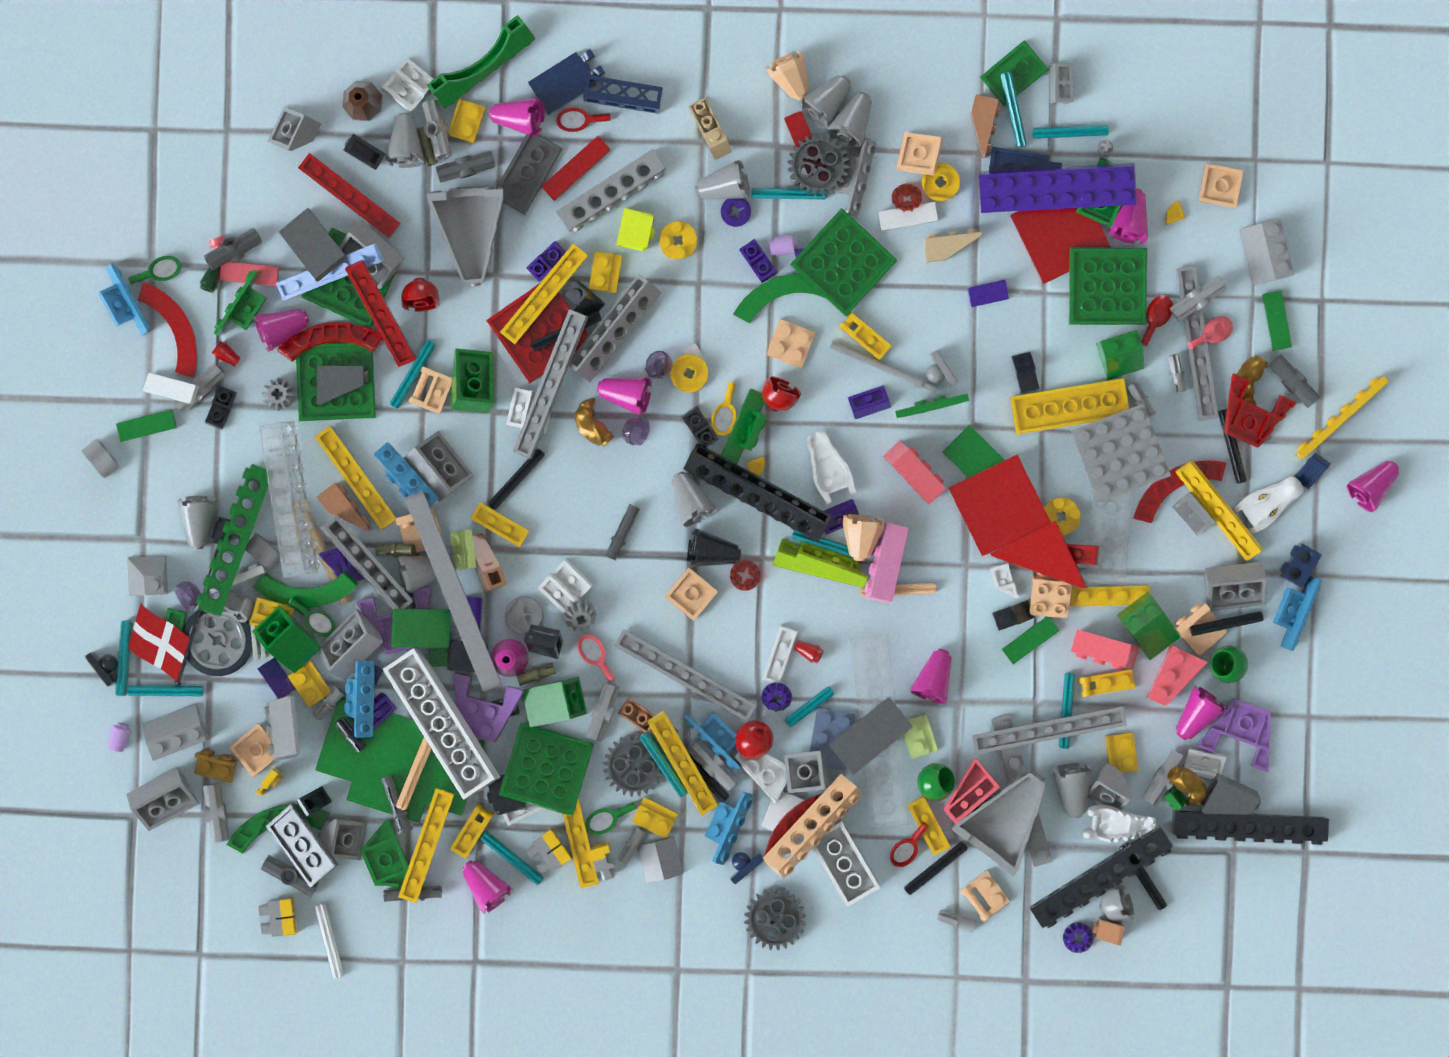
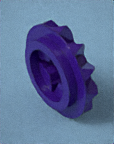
M744 198L726 199L721 206V217L729 226H743L750 219L751 207ZM732 204L737 209L744 208L739 212L740 219L736 215L728 216L733 211Z
M770 683L762 691V703L768 710L775 712L784 711L790 706L792 693L782 683ZM773 692L777 696H781L780 703L777 700H771L773 699Z
M1072 923L1063 933V942L1071 952L1082 953L1088 951L1093 944L1094 935L1092 930L1084 923ZM1074 931L1078 935L1084 934L1082 937L1083 945L1078 941L1073 942L1075 939Z

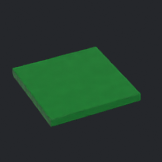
M840 208L789 265L846 317L896 263L897 259L846 213L843 208Z
M331 228L329 235L340 247L347 234ZM396 272L380 290L384 298ZM348 275L301 294V298L363 326L371 328L374 323Z
M1070 248L1069 325H1146L1147 248Z
M347 342L325 343L307 350L296 358L299 421L376 418L373 352L362 346ZM317 366H365L366 370L369 371V382H366L365 387L327 404H317Z
M521 722L499 795L573 817L594 743L536 726L530 727L529 724Z

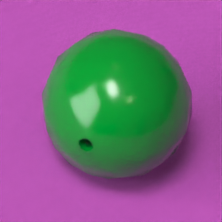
M1227 645L1218 648L1213 653L1210 659V669L1214 677L1221 682L1234 683L1245 676L1248 670V659L1242 650L1236 646Z
M931 763L923 767L919 773L917 786L920 793L929 800L941 801L950 796L953 791L955 777L951 769L944 764Z

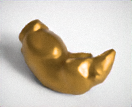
M1257 355L1249 357L1237 372V375L1250 380L1242 400L1255 406L1257 403L1253 398L1255 392L1254 382L1260 380L1264 369L1268 368V362Z
M596 399L584 400L579 404L574 414L577 428L588 441L597 446L602 445L605 447L614 438L613 432H609L605 424L594 418L592 406Z
M1174 766L1168 772L1167 779H1169V783L1171 785L1174 784L1179 791L1187 793L1189 799L1186 805H1201L1208 795L1207 787L1202 779L1192 770L1184 767L1178 768Z

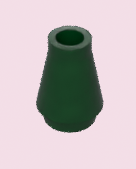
M221 266L213 271L208 267L199 282L201 284L200 289L210 293H214L215 289H218Z

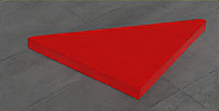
M1057 521L990 553L992 557L1076 587L1087 589V585Z

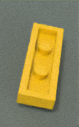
M479 502L470 518L518 547L522 546L530 532Z
M922 796L907 804L918 827L923 822L928 824L929 828L924 832L923 837L933 856L951 848L925 797Z

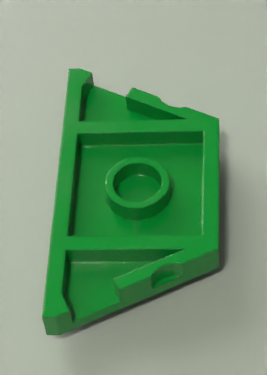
M968 393L946 398L945 395L933 398L934 402L927 403L926 400L914 403L915 406L896 410V417L912 416L968 402Z
M386 819L360 849V852L375 886L402 887L409 864L390 819Z

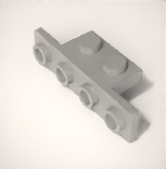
M864 138L860 156L849 154L844 156V158L850 159L848 163H845V165L850 166V169L844 171L848 174V177H842L845 182L844 184L838 182L839 190L834 188L836 192L849 194L846 213L853 216H858L861 210V202L866 191L868 174L871 171L872 158L876 152V142Z

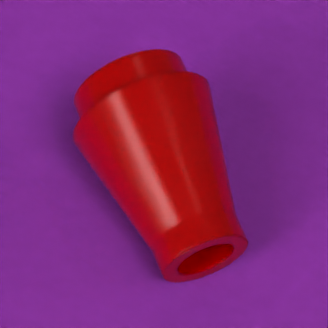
M221 340L212 351L215 358L234 367L241 359L226 342L223 343Z
M798 640L794 648L795 651L808 661L816 664L820 661L824 652L820 648L821 646Z

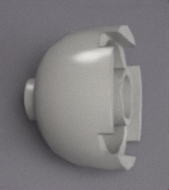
M1122 883L1116 887L1111 886L1107 888L1101 898L1102 903L1099 905L1101 913L1116 923L1134 919L1131 917V915H1134L1130 894L1125 895L1124 889L1127 888Z

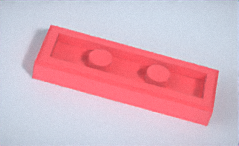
M227 262L221 266L219 280L246 283L245 277L250 271L260 270L261 274L254 284L277 287L279 267Z

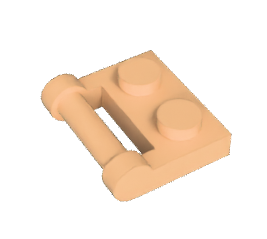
M422 367L420 371L422 373L416 389L408 402L441 414L451 389L452 378ZM430 375L434 378L423 402L419 399Z
M987 870L960 890L961 894L967 897L979 913V918L982 922L1010 902ZM974 887L977 888L991 907L987 911L971 891Z

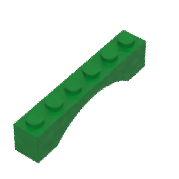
M517 15L502 26L495 44L479 61L459 71L441 73L429 82L427 87L445 109L463 94L469 92L476 84L483 81L493 71L499 69L501 65L513 58L519 51L529 46L536 38Z

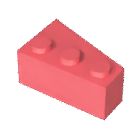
M898 441L883 457L928 504L932 503L946 489L942 485L944 481L937 473L933 475L929 471L932 468L925 460L921 462L917 458L919 454L913 447L908 448Z
M1078 629L1071 652L1076 653L1075 657L1085 660L1087 656L1094 658L1093 662L1105 665V662L1113 663L1112 667L1123 670L1124 667L1133 669L1139 651L1138 646Z
M1170 645L1146 698L1167 706L1207 662Z
M976 758L944 808V811L955 824L974 812L1001 789Z

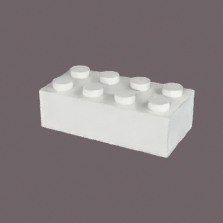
M842 820L837 821L832 830L821 838L817 846L813 847V850L846 907H849L880 889V886Z

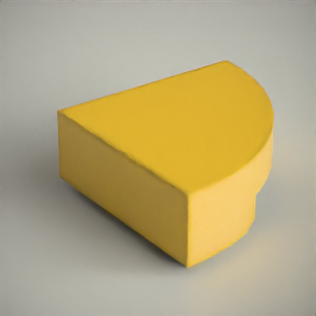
M1179 200L1168 208L1165 217L1166 225L1185 219Z
M762 456L746 462L749 471L760 476L765 468V457Z

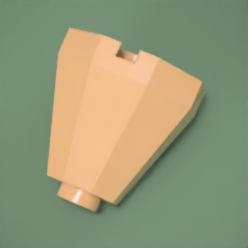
M797 50L795 51L797 55L793 56L792 52L774 60L771 63V68L767 66L765 69L769 76L792 99L796 98L799 100L807 95L809 83L805 58L802 52Z
M849 514L848 516H843V528L849 555L854 557V560L865 561V558H870L884 529V520L875 517L874 521L868 515Z

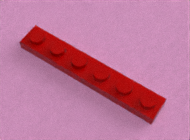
M309 153L299 165L298 169L386 237L390 238L401 224Z
M363 259L345 267V271L397 366L401 367L416 360L415 354Z

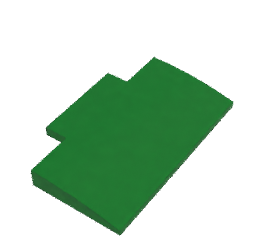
M342 697L336 704L315 771L350 781L351 785L346 798L347 801L393 814L381 779L393 775L400 797L422 740L425 737L414 719L392 713L373 730V737L361 738L367 746L356 753L348 740H344L345 736L335 725L337 720L344 717L354 729V718L346 716L344 710L346 698ZM478 740L482 748H484L485 741ZM432 749L406 809L408 811V820L420 823L425 805L430 806L436 788L455 794L449 809L450 813L462 816L467 803V799L463 800Z

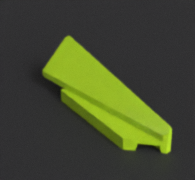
M782 538L773 562L775 567L857 587H864L868 579V575L861 572L859 569L860 564L854 558L801 541L799 547Z

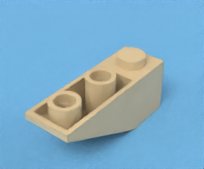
M706 97L689 105V109L714 159L717 160L731 153L732 150Z
M977 229L966 230V234L959 235L958 231L947 232V236L939 237V233L927 235L928 238H924L926 263L947 260L981 237L982 232H977Z

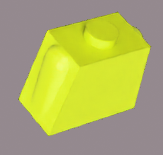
M624 207L616 245L618 247L646 251L650 239H654L656 228H652L654 223L653 214Z

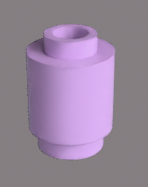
M792 235L773 237L774 239L769 240L771 255L794 254V250L798 249L796 238H792Z
M117 722V725H112L108 740L109 749L123 752L124 748L127 747L131 729L128 728L127 724Z

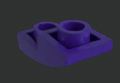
M755 239L739 249L761 283L778 273Z
M554 241L526 269L540 282L547 276L566 251L557 241Z

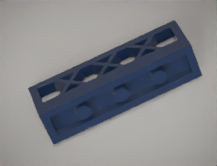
M587 75L583 100L588 103L659 114L663 87ZM590 81L599 82L602 88L598 91L589 90ZM615 84L618 85L621 91L617 94H610L607 88ZM633 87L637 88L640 94L633 98L629 97L626 91ZM650 90L657 91V101L648 100L645 94Z

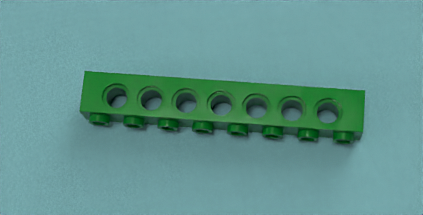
M251 464L249 468H245L242 478L245 479L243 486L239 485L235 495L238 496L236 504L232 503L229 514H232L231 519L225 522L222 532H225L223 540L219 539L216 550H219L217 557L212 558L209 568H212L210 576L206 575L203 582L205 590L203 594L199 593L196 604H199L198 610L217 617L222 615L273 471ZM249 482H256L258 490L252 491L248 486ZM243 499L251 501L252 506L250 509L243 507ZM237 517H242L245 520L243 527L236 524L235 520ZM236 535L239 539L238 544H231L229 536ZM223 553L231 554L232 561L230 563L223 561ZM223 571L226 575L225 580H218L216 572ZM210 589L218 590L219 597L217 599L210 597Z

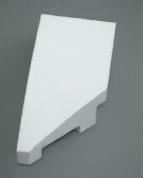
M1008 562L989 567L994 586L1015 599L1019 598Z

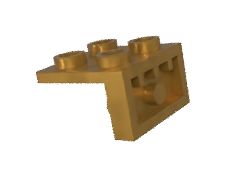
M209 749L195 753L194 757L198 759L194 774L232 783L238 760L233 759L234 756L228 754L215 755V751Z

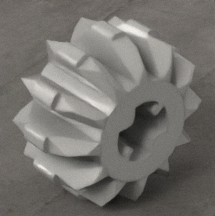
M280 378L276 379V384L273 380H269L271 387L264 385L268 393L263 392L262 396H268V398L263 402L266 404L271 401L269 404L270 409L274 408L275 404L277 411H280L281 405L284 409H287L286 402L293 403L289 396H295V393H289L293 386L286 387L288 384L287 380H284L281 384ZM278 389L279 392L283 393V396L280 397L279 400L277 397L274 396V393L277 392Z
M578 598L577 602L570 601V606H565L564 619L567 626H572L574 631L577 628L583 631L584 627L590 629V624H595L596 610L594 605L588 603L586 599L581 602Z

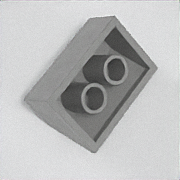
M1281 219L1240 229L1253 286L1294 275Z
M360 221L348 232L339 248L347 255L377 243L384 261L367 268L379 290H381L398 270L405 257L364 222Z
M439 431L415 446L403 457L438 496V502L451 495L474 476Z
M1263 562L1205 568L1206 597L1210 611L1266 605L1267 578Z
M355 609L320 644L321 648L319 651L328 671L346 680L355 671L356 661L366 660L383 643L378 629L358 609Z
M294 696L268 701L267 706L264 707V716L268 718L269 725H266L267 737L271 739V744L268 745L269 756H272L273 760L296 758L300 754Z
M197 704L142 724L146 745L153 761L210 739Z
M177 767L126 794L131 811L148 831L199 804L186 778Z

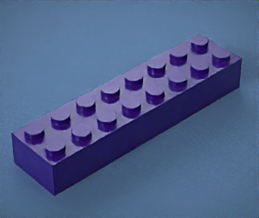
M1135 163L984 171L979 173L981 213L1136 205Z

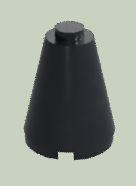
M694 528L691 534L694 535L693 540L689 539L687 561H690L687 564L688 566L735 564L737 560H740L741 549L738 548V545L700 529Z

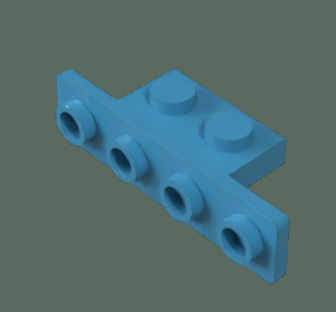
M114 263L109 264L106 271L114 285L98 293L116 327L134 320L141 334H147L150 330L149 321L140 312V305L133 299L129 285L124 283L119 267L115 266Z
M386 442L374 453V456L386 468L385 473L387 475L385 477L391 484L395 483L400 488L398 491L404 498L423 490L429 506H432L439 499L389 442Z
M1310 576L1305 583L1302 593L1289 587L1286 588L1273 623L1287 628L1281 647L1294 651L1309 612L1313 607L1315 597L1320 590L1321 579Z
M373 660L356 661L355 678H347L345 684L346 703L344 710L347 717L354 718V737L356 738L373 737L375 662Z
M714 712L701 726L688 713L684 715L686 718L684 722L691 729L695 727L699 731L697 735L705 743L709 741L713 745L711 749L718 756L722 754L727 759L725 763L731 769L736 768L739 770L741 768L739 763L728 753L735 746V733Z
M743 791L735 808L724 802H719L705 834V837L719 843L712 862L724 865L729 859L732 846L737 841L739 830L745 822V816L753 804V794Z

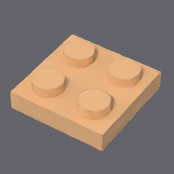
M905 132L896 167L897 170L935 176L943 142L942 137Z
M1205 163L1198 202L1236 209L1244 170Z
M779 319L766 355L802 369L816 332Z
M688 567L664 597L694 621L718 591Z
M260 723L229 747L252 777L256 776L274 761L273 757L269 756L268 751L271 739L267 737L266 730Z

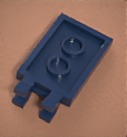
M591 49L584 52L581 56L577 52L573 53L528 81L537 98H540V102H543L544 109L548 115L584 93L587 75L600 77L605 74L601 65L592 71L588 66L587 62L595 58ZM590 81L589 90L597 85L595 81Z
M993 147L989 171L1062 167V163L1049 161L1050 155Z

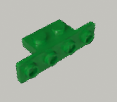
M253 270L245 277L246 283L236 291L234 302L229 303L224 311L226 314L223 319H219L215 324L214 328L216 330L213 334L221 336L230 321L242 329L248 330L254 320L253 317L258 314L267 300L265 296L252 288L261 274L260 270Z
M754 389L749 390L721 453L722 457L735 464H738L744 448L752 451L757 445L758 435L765 427L767 416L760 413L765 403L761 392Z

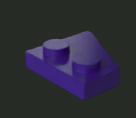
M338 548L319 553V557L338 576L345 571L356 582L364 580L362 575Z

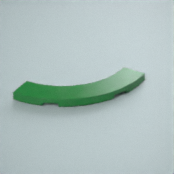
M788 274L771 279L752 290L738 305L733 315L750 324L759 310L770 301L781 296L793 293H807L822 298L825 297L800 274Z
M344 571L340 576L325 585L296 588L278 581L268 573H264L252 587L276 602L288 605L289 600L293 598L302 606L308 608L333 603L349 594L359 583Z
M290 804L272 807L252 816L234 832L226 845L243 854L256 837L268 830L266 825ZM295 804V805L298 807V809L301 811V813L303 814V816L305 817V815H304V813L302 812V810H301V808L299 807V805H298V804ZM320 809L307 817L306 820L311 827L321 831L330 813Z

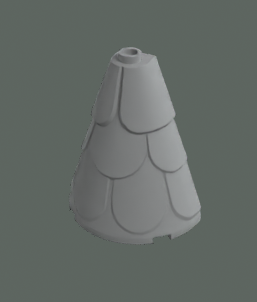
M469 186L449 188L444 192L437 190L427 193L430 208L450 250V257L464 284L469 283L470 286H480L485 281L493 252L492 245L498 227L497 222L504 199L503 187L494 189V186Z
M1037 772L1034 775L1032 773L1027 774L1003 789L1002 793L957 822L951 830L964 840L970 842L1014 876L1019 870L1034 819L1039 812L1046 786L1043 782L1045 778Z

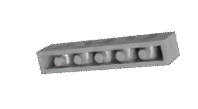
M652 149L556 212L568 231L571 232L573 230L575 233L584 227L583 223L586 221L592 222L599 218V213L603 210L608 212L616 206L615 203L620 199L625 201L632 196L631 192L638 189L640 191L647 187V182L651 179L657 180L661 178L666 168ZM641 167H648L650 173L647 176H641L639 174ZM626 177H631L634 183L632 186L626 187L623 185V180ZM614 187L617 189L618 192L615 197L607 195L609 188ZM593 198L601 199L599 207L594 208L591 206ZM583 208L585 215L582 218H577L575 216L576 209Z
M638 274L576 351L569 366L587 381L591 382L662 292Z
M338 515L332 516L320 527L323 533L392 610L393 608L405 609L413 602Z

